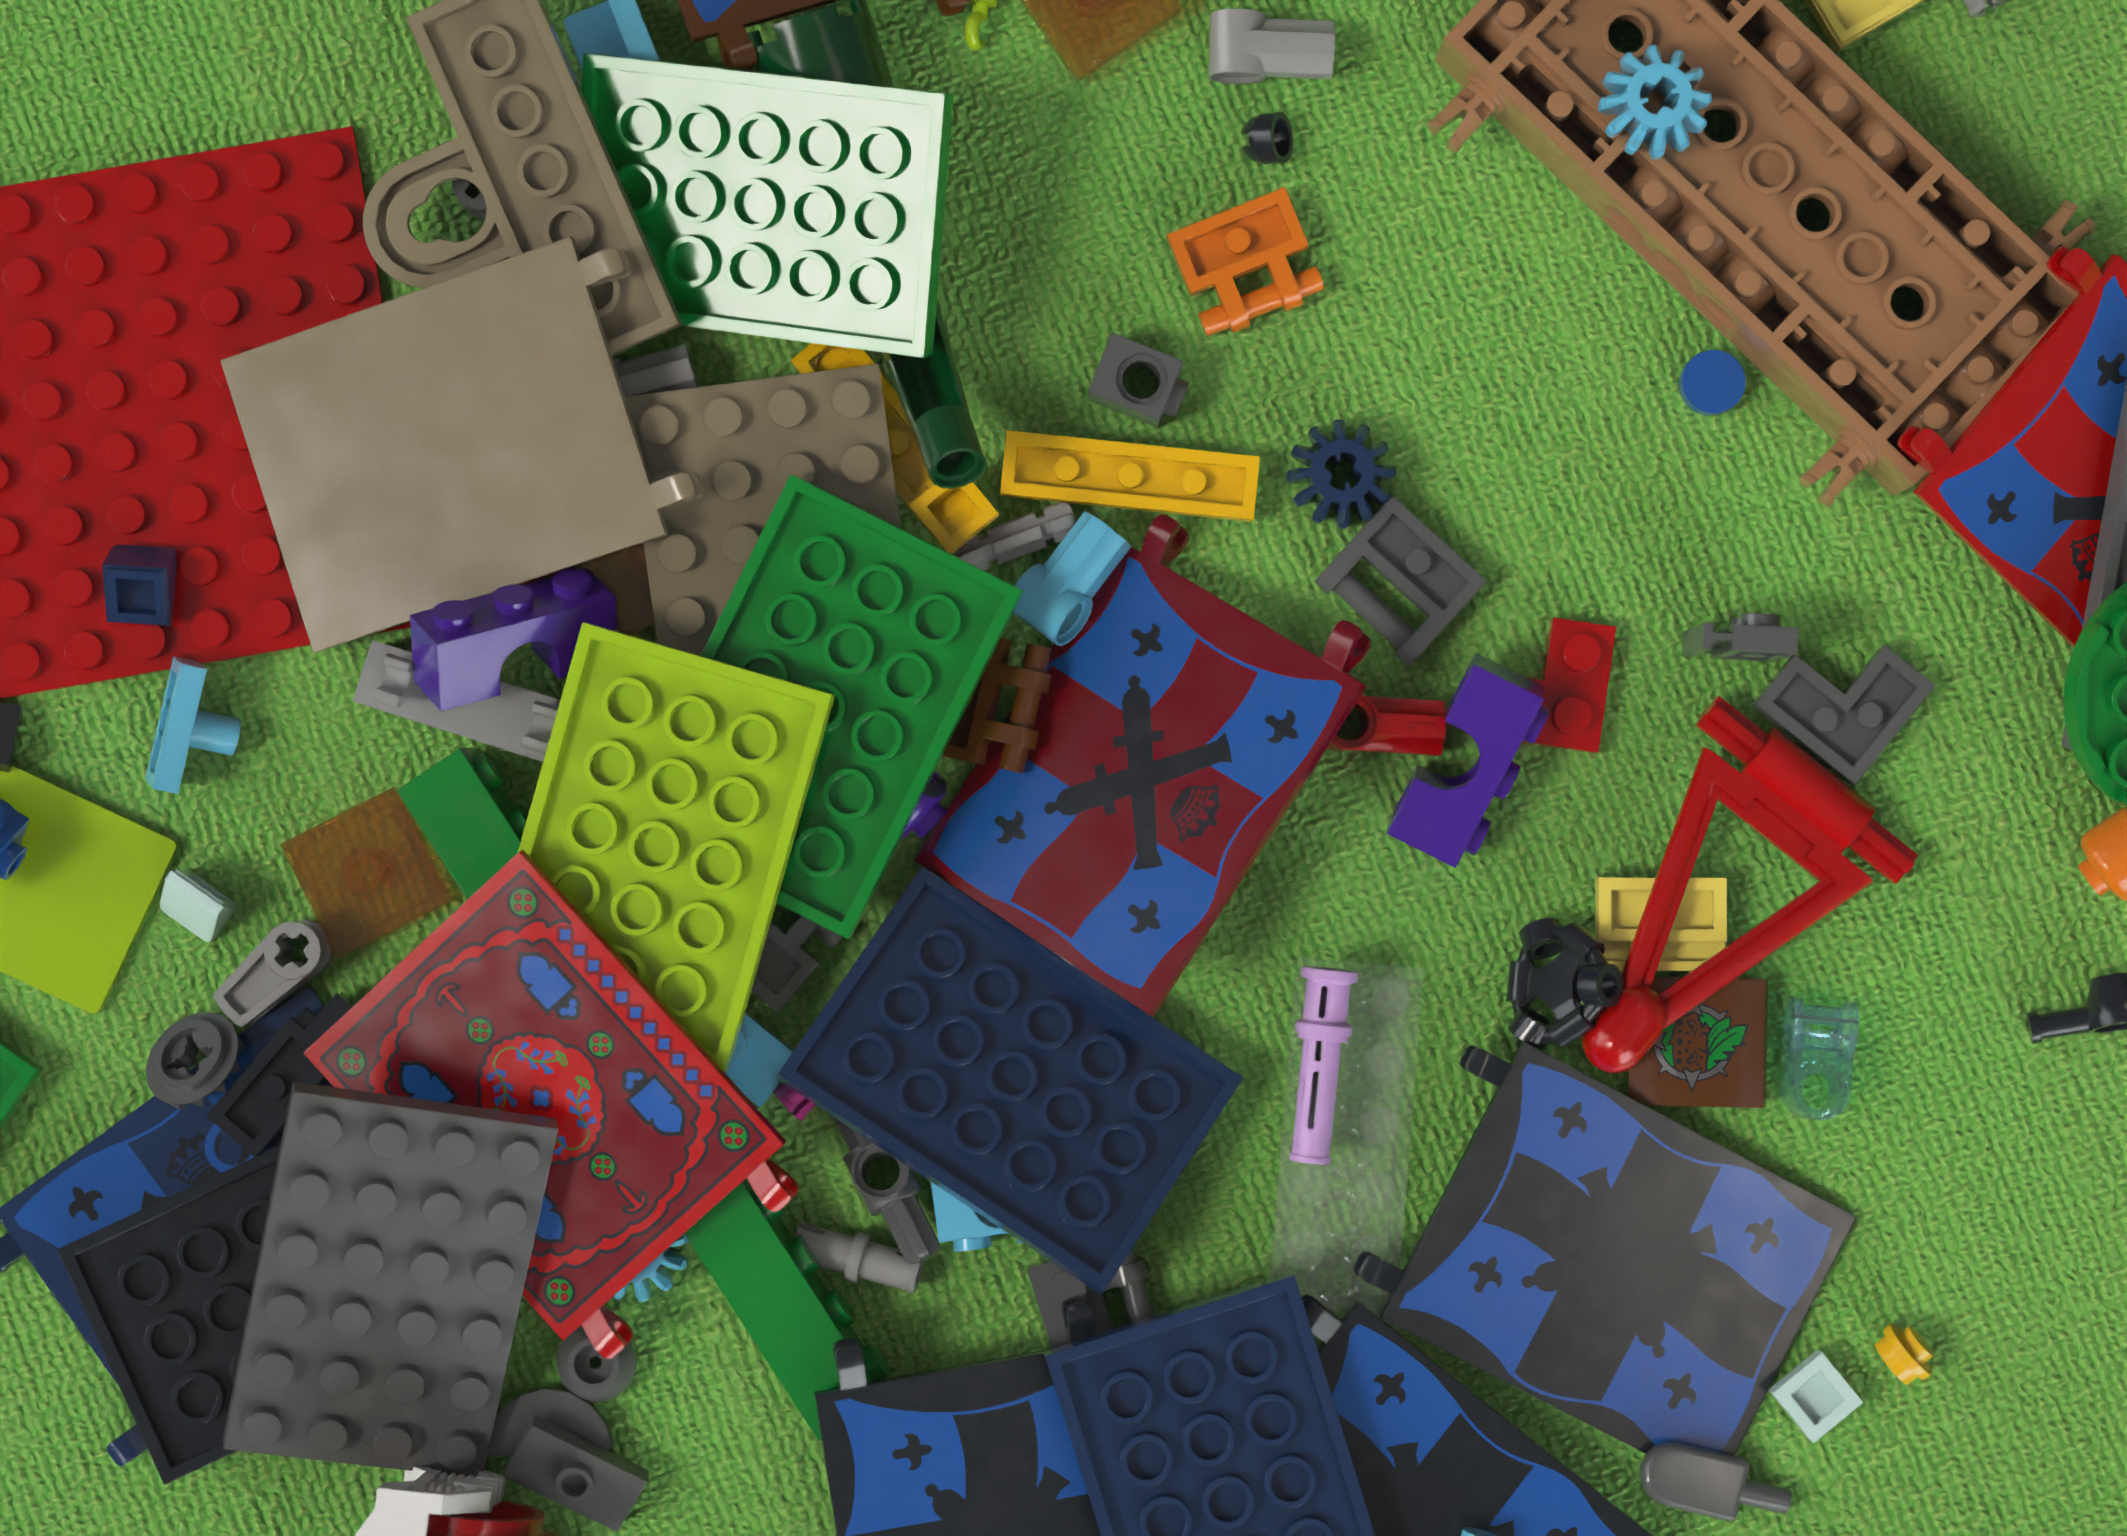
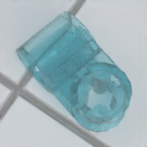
M1799 996L1789 997L1783 1022L1784 1060L1781 1097L1787 1110L1794 1116L1805 1120H1829L1840 1115L1847 1107L1851 1095L1853 1055L1857 1044L1859 1028L1858 1007L1855 1002L1845 1001L1841 1007L1805 1004ZM1809 1025L1830 1026L1832 1030L1811 1029ZM1813 1073L1823 1077L1829 1086L1828 1100L1817 1110L1810 1108L1805 1103L1801 1092L1803 1082Z

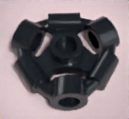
M1543 918L1525 925L1520 930L1519 937L1522 948L1517 961H1511L1509 968L1506 1002L1512 1003L1514 1018L1508 1029L1521 1041L1541 1050H1545L1548 1044L1554 1042L1561 1047H1565L1594 1029L1597 1023L1596 1017L1605 1007H1613L1619 1002L1623 992L1621 972L1617 966L1607 962L1603 955L1605 952L1604 944L1576 922H1571L1565 926L1560 924L1559 920L1555 918ZM1559 954L1551 963L1538 969L1534 964V960L1547 959ZM1535 998L1543 1000L1555 1015L1554 1022L1541 1013L1528 1008L1531 1001Z

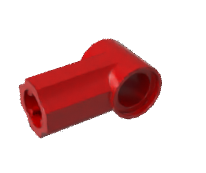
M1361 695L1353 707L1361 716L1362 726L1359 734L1351 741L1341 739L1335 735L1328 746L1329 749L1339 752L1362 751L1441 756L1446 735L1445 701Z

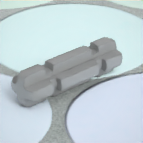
M1060 501L1042 508L1044 515L1036 517L1034 512L988 528L986 529L988 536L979 539L978 534H976L955 552L958 558L982 570H987L990 568L988 562L997 559L1000 565L1047 547L1045 541L1051 538L1054 539L1055 544L1061 542L1077 521L1068 502Z

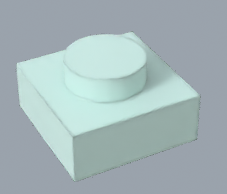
M1819 1350L1812 1353L1768 1390L1812 1443H1815L1863 1403L1827 1357Z

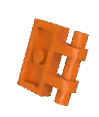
M1285 187L1167 234V242L1189 296L1191 297L1214 288L1220 305L1198 313V318L1206 337L1228 328L1232 333L1250 327V319L1280 307L1287 312L1302 306V298L1324 290V284L1316 266L1293 275L1288 263V257L1307 250L1309 244ZM1267 267L1272 284L1240 296L1234 279Z

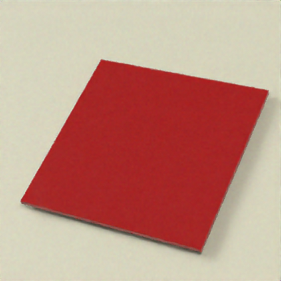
M353 126L0 187V699L168 671L171 668L173 656L197 661L203 665L311 646L220 360L384 303L378 264L368 249L363 231V214L367 198L356 132ZM113 546L167 547L176 550L177 565L173 621L170 626L106 621L102 564ZM410 622L371 635L411 629Z

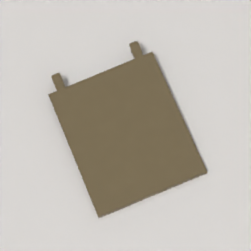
M567 237L220 360L313 653L410 622V614L433 609L437 604L444 601H463L494 593L499 587L512 584L520 585L668 535L661 509L686 503L703 495V487L697 473L681 472L652 483L590 287L615 281L632 273V264L625 250L607 248L581 260L574 237Z

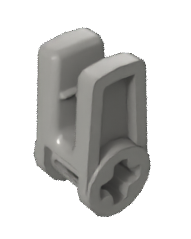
M301 920L281 923L271 930L215 991L213 995L215 1002L223 1013L236 1025L245 1026L249 1023L254 1024L327 968L332 961L335 950L333 937L328 929L319 922ZM306 937L309 944L303 951L309 960L292 961L289 955L294 951L295 946L290 938Z

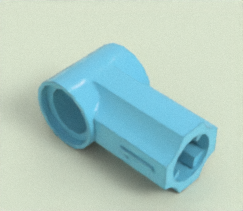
M1084 511L1045 564L1033 565L1018 579L1015 586L1024 590V593L1013 614L1056 645L1063 646L1069 643L1087 622L1092 612V597L1130 549V544L1103 521Z

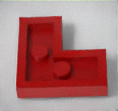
M1554 617L1550 619L1542 680L1528 678L1545 687V698L1542 706L1550 709L1548 718L1533 745L1594 754L1599 752L1616 634L1615 626ZM1525 740L1522 741V743L1531 744Z

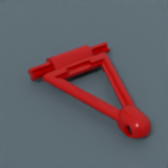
M1717 696L1698 717L1700 719L1696 722L1695 726L1742 764L1737 771L1712 750L1703 747L1621 973L1623 979L1622 995L1615 1006L1605 1007L1598 1014L1595 1028L1582 1035V1046L1588 1060L1598 1069L1608 1073H1621L1633 1068L1651 1049L1665 1028L1873 883V880L1864 871L1841 854L1845 848L1848 847L1893 884H1897L1904 874L1909 873L1915 865V859L1918 857V854L1872 818L1875 812V807L1778 729L1773 728L1765 733L1720 696ZM1718 800L1819 882L1661 993H1658L1651 988V984Z

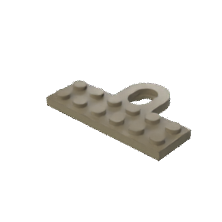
M442 0L407 16L406 19L458 137L394 166L380 177L370 191L364 208L363 231L368 249L382 270L404 284L426 288L567 237H574L581 260L601 250L617 248L628 253L632 264V273L629 276L590 287L612 356L683 325L543 0ZM458 179L468 180L478 187L484 196L487 211L485 222L477 234L468 240L460 242L438 239L425 243L415 238L409 225L410 217L416 208L427 203L434 188Z

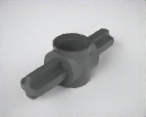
M833 1117L850 1151L843 1157V1160L871 1216L882 1214L903 1258L908 1264H916L930 1258L940 1249V1243L916 1198L923 1191V1188L914 1170ZM880 1158H891L899 1164L900 1174L897 1182L891 1188L882 1191L870 1188L866 1180L869 1166Z

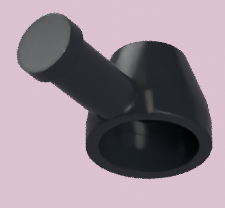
M2127 972L2091 979L2086 1007L2038 1014L2037 1011L2027 1012L2026 1018L2031 1043L2037 1044L2042 1043V1039L2086 1032L2099 1034L2127 1030Z

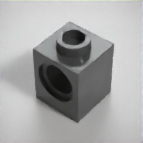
M1112 332L1089 387L1087 400L1158 428L1164 413L1174 418L1176 417L1188 388L1189 382L1179 378L1183 361ZM1135 368L1149 369L1157 376L1159 388L1154 395L1148 398H1135L1126 392L1122 382L1124 376Z

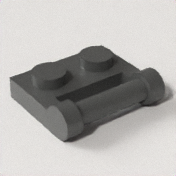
M1391 496L1389 501L1379 509L1374 517L1369 520L1314 582L1327 594L1333 590L1398 649L1394 655L1409 667L1487 581L1395 497ZM1361 558L1427 616L1426 620L1416 630L1410 627L1350 572Z

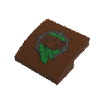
M1654 976L1651 988L1661 993L1682 977ZM1735 979L1665 1028L1651 1049L1633 1068L1629 1069L1628 1097L1643 1105L1766 1108L1768 979Z

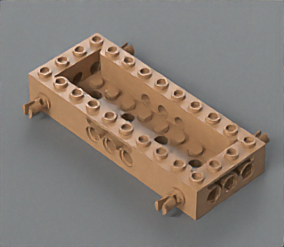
M1480 0L1444 37L1434 61L1459 83L1463 89L1435 118H1432L1427 123L1430 132L1435 136L1456 119L1462 118L1463 121L1446 146L1452 152L1457 153L1461 145L1490 115L1500 122L1835 441L1823 456L1806 473L1799 477L1802 486L1807 488L1832 470L1834 472V475L1816 499L1825 506L1829 507L1834 502V499L1863 469L1892 496L1915 486L1928 471L1908 457L1898 447L1897 442L1905 430L1911 425L1919 427L1920 430L1922 428L1932 429L1944 440L1950 449L2078 295L2076 291L2050 272L2047 268V262L2059 247L2062 246L2071 250L2087 235L2091 234L2095 229V224L2091 218H2088L2063 236L2061 234L2062 229L2078 208L2076 204L2065 200L2046 223L2029 238L1779 0ZM1618 21H1629L1640 29L1643 36V44L1638 51L1632 54L1637 56L1642 63L1648 46L1657 45L1661 51L1662 63L1667 64L1675 50H1682L1685 53V58L1678 68L1686 74L1692 68H1703L1704 76L1692 87V90L1710 92L1712 101L1707 107L1696 111L1703 116L1706 112L1714 109L1728 112L1736 123L1734 139L1720 143L1708 138L1704 130L1701 133L1687 131L1690 145L1684 151H1676L1666 141L1664 155L1660 159L1654 160L1651 159L1648 153L1647 141H1643L1633 155L1627 154L1624 151L1625 144L1631 137L1626 130L1616 137H1608L1605 129L1618 115H1608L1598 111L1600 99L1613 95L1605 88L1602 82L1609 71L1622 73L1619 61L1626 54L1617 51L1611 45L1608 38L1609 27ZM1652 91L1647 97L1648 102L1644 108L1650 113L1657 114L1662 108L1661 103L1665 97L1657 91ZM1815 198L1827 206L1830 213V222L1825 230L1812 232L1800 225L1796 216V209L1801 200ZM1909 287L1920 294L1924 303V309L1919 320L1904 321L1894 314L1891 308V296L1895 289Z

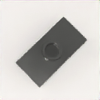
M535 1415L508 1460L503 1476L618 1532L648 1482L649 1470Z

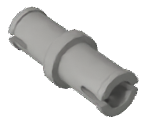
M801 1221L795 1237L798 1235L803 1236L809 1248L819 1260L822 1268L844 1273L845 1281L857 1284L862 1278L915 1294L921 1278L924 1261L908 1264L898 1248L871 1241V1234L858 1231L854 1237Z

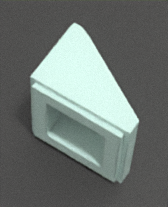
M171 870L165 878L160 900L161 910L205 942L215 940L237 906H235L236 902L190 870Z

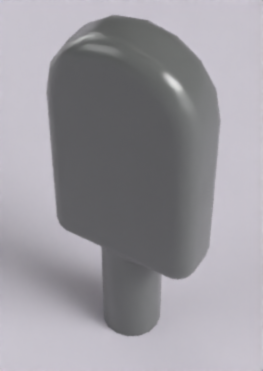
M1665 1441L1653 1446L1645 1454L1640 1464L1639 1478L1643 1490L1652 1500L1667 1507L1724 1521H1733L1737 1517L1740 1504L1780 1514H1786L1791 1504L1792 1494L1790 1489L1747 1479L1749 1464L1745 1459L1738 1456L1681 1442Z

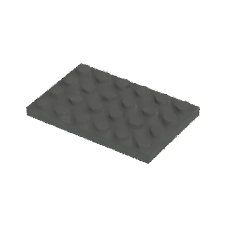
M293 1081L223 1436V1449L413 1471V1467H428L434 1470H441V1473L446 1472L448 1475L455 1473L457 1476L464 1474L465 1476L473 1475L477 1477L478 1471H484L558 1134L557 1119Z

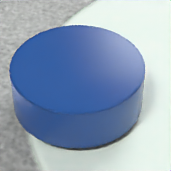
M1707 350L1694 356L1684 366L1679 377V392L1684 403L1694 412L1706 416L1719 415L1731 409L1741 399L1746 384L1745 373L1738 360L1729 353L1720 350Z

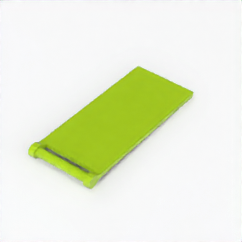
M12 765L11 772L0 771V799L8 802L16 811L29 818V822L21 845L27 848L25 858L8 880L5 881L0 878V972L91 1014L100 1013L179 849V843L168 836Z

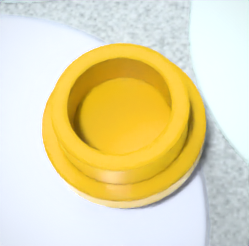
M1890 1323L1883 1329L1885 1336L1875 1343V1348L1885 1364L1900 1381L1908 1385L1917 1377L1924 1381L1933 1374L1927 1361L1934 1357V1353L1923 1337L1912 1326L1909 1325L1902 1331L1897 1325Z

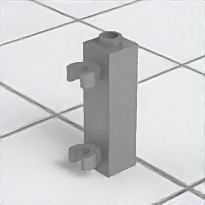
M372 640L353 698V702L542 762L560 700L500 681V696L440 711L414 682L412 652Z

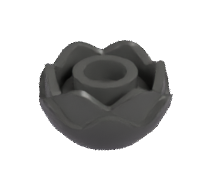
M582 1325L564 1341L562 1340L556 1357L557 1370L562 1384L577 1397L592 1402L607 1401L618 1396L631 1383L637 1370V1360L632 1341L615 1357L606 1359L594 1348ZM597 1356L601 1359L602 1364L599 1368L591 1366V1357Z

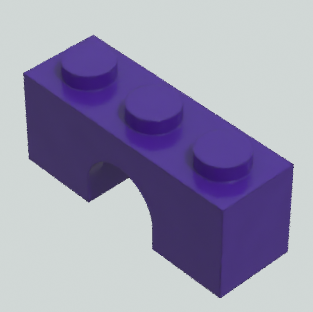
M588 568L582 570L567 569L556 573L551 578L524 585H505L496 589L494 593L463 601H444L437 604L433 609L410 614L414 682L440 711L500 696V671L504 661L516 648L532 642V650L559 679L565 678L568 675L582 622L617 631L616 596Z
M1475 653L1446 708L1445 722L1462 729L1475 740L1480 752L1478 760L1469 770L1455 776L1440 775L1417 764L1389 818L1386 834L1454 868L1458 865L1464 851L1474 856L1491 825V821L1483 818V815L1493 796L1504 800L1519 773L1521 766L1512 762L1523 740L1534 744L1548 718L1550 709L1542 706L1545 698V687Z

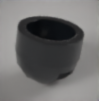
M1283 112L1263 113L1254 116L1241 129L1242 135H1249V146L1242 147V151L1252 161L1268 165L1286 163L1289 160L1293 148V134L1289 119Z

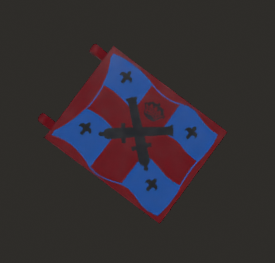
M1165 514L1156 516L1152 521L1141 552L1131 546L1092 597V612L1082 630L1069 643L1063 646H1058L1054 643L1052 646L1046 672L1052 675L1048 694H1041L1034 730L1040 731L1036 750L1029 749L1024 774L999 769L1004 744L991 741L988 746L985 764L975 765L949 805L948 812L938 822L914 860L1151 1017H1154L1366 689L1362 682L1347 673L1364 658L1371 646L1370 638L1358 626L1350 621L1342 620L1337 623L1331 632L1322 658L1167 568L1166 566L1186 547L1189 541V533L1175 519ZM1011 711L1003 723L1009 724Z

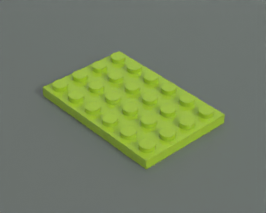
M582 622L518 852L524 850L715 1063L726 1072L730 1068L835 694Z

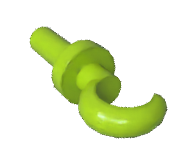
M970 0L968 4L973 5V9L965 24V40L971 50L980 51L985 47V40H979V28L982 21H987L988 8L996 7L998 0Z

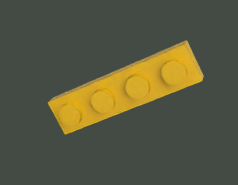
M1006 430L1000 496L1053 502L1064 501L1072 504L1253 522L1260 456Z

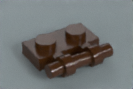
M1001 637L942 757L984 765L989 742L994 741L1004 744L999 769L1024 774L1029 749L1036 750L1040 731L1034 730L1041 694H1048L1052 675L1046 672L1052 649L1027 643L1022 666L1007 665L1012 641ZM1002 685L1017 688L1009 724L994 721Z

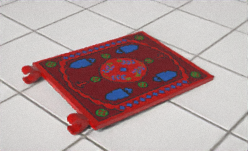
M524 850L519 851L304 1052V1055L333 1087L557 1119L558 1134L522 1296L563 1341L582 1325L594 1348L606 1359L615 1357L632 1340L634 1335L631 1327L621 1317L606 1308L604 1304L747 1178L760 1201L773 1212L781 1210L799 1190L796 1181L784 1169L769 1159L787 1141Z

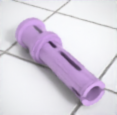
M1301 966L1300 976L1306 979L1303 1016L1296 1020L1295 1031H1298L1297 1037L1303 1039L1296 1098L1297 1105L1292 1152L1289 1157L1291 1161L1329 1165L1331 1162L1330 1147L1337 1098L1336 1091L1341 1043H1348V1038L1352 1037L1353 1026L1347 1023L1351 984L1358 982L1359 972Z

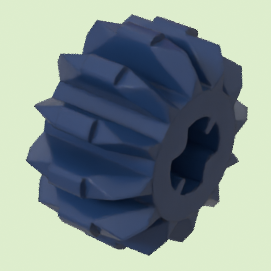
M1342 419L1335 420L1332 426L1331 442H1329L1324 432L1318 426L1309 430V440L1317 452L1302 445L1294 446L1291 456L1309 468L1289 470L1286 474V481L1291 484H1308V488L1300 491L1294 497L1293 503L1299 508L1305 506L1313 499L1320 504L1315 509L1311 518L1313 523L1321 524L1329 508L1336 509L1335 523L1337 528L1340 530L1347 529L1350 521V507L1353 508L1361 521L1367 523L1374 517V514L1365 497L1379 504H1385L1389 501L1391 494L1373 481L1393 479L1396 475V469L1390 465H1374V461L1382 458L1388 452L1389 447L1386 442L1377 443L1369 450L1362 446L1369 436L1370 427L1362 424L1356 431L1353 440L1346 439L1345 421ZM1340 460L1349 462L1352 465L1349 475L1357 481L1356 486L1351 488L1349 483L1346 482L1341 490L1333 488L1329 484L1332 474L1324 468L1325 465L1331 462L1333 467H1336Z

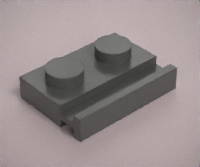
M1760 613L1741 614V618L1730 619V626L1713 632L1714 623L1704 622L1683 631L1682 657H1693L1711 650L1710 658L1775 662L1798 653L1799 628L1780 627V615Z

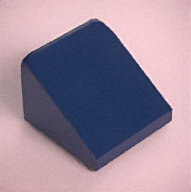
M115 545L111 548L102 564L107 622L171 625L173 621L177 565L176 550L174 548Z

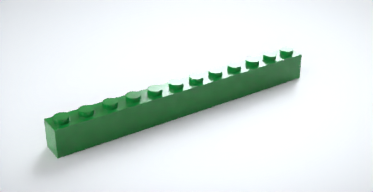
M475 747L459 748L396 790L467 900L518 853L529 814L521 805L515 808L512 806L501 789V786L506 784V778L502 770L487 752L484 751L479 755ZM746 1178L684 1234L819 1441L821 1433L814 1392L840 1387L833 1353L834 1342L848 1338H855L858 1341L863 1353L866 1382L886 1379L891 1376V1372L880 1351L872 1343L864 1346L851 1327L856 1318L844 1296L837 1289L829 1292L815 1271L821 1267V1264L803 1236L798 1235L794 1238L780 1216L786 1213L785 1207L777 1212L770 1211L760 1201Z

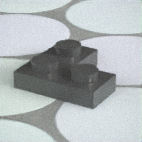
M1886 645L1879 647L1844 692H1841L1797 655H1792L1751 706L1849 785H1855L1935 685Z

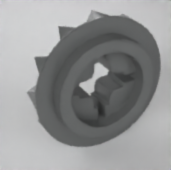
M208 1012L189 1015L171 1025L158 1038L147 1060L146 1079L152 1093L162 1102H166L180 1111L189 1103L204 1108L208 1095L213 1091L226 1093L224 1081L228 1075L241 1071L237 1056L245 1049L244 1044L236 1033L237 1028L223 1016ZM199 1049L207 1058L199 1062V1071L193 1075L188 1068L195 1065Z

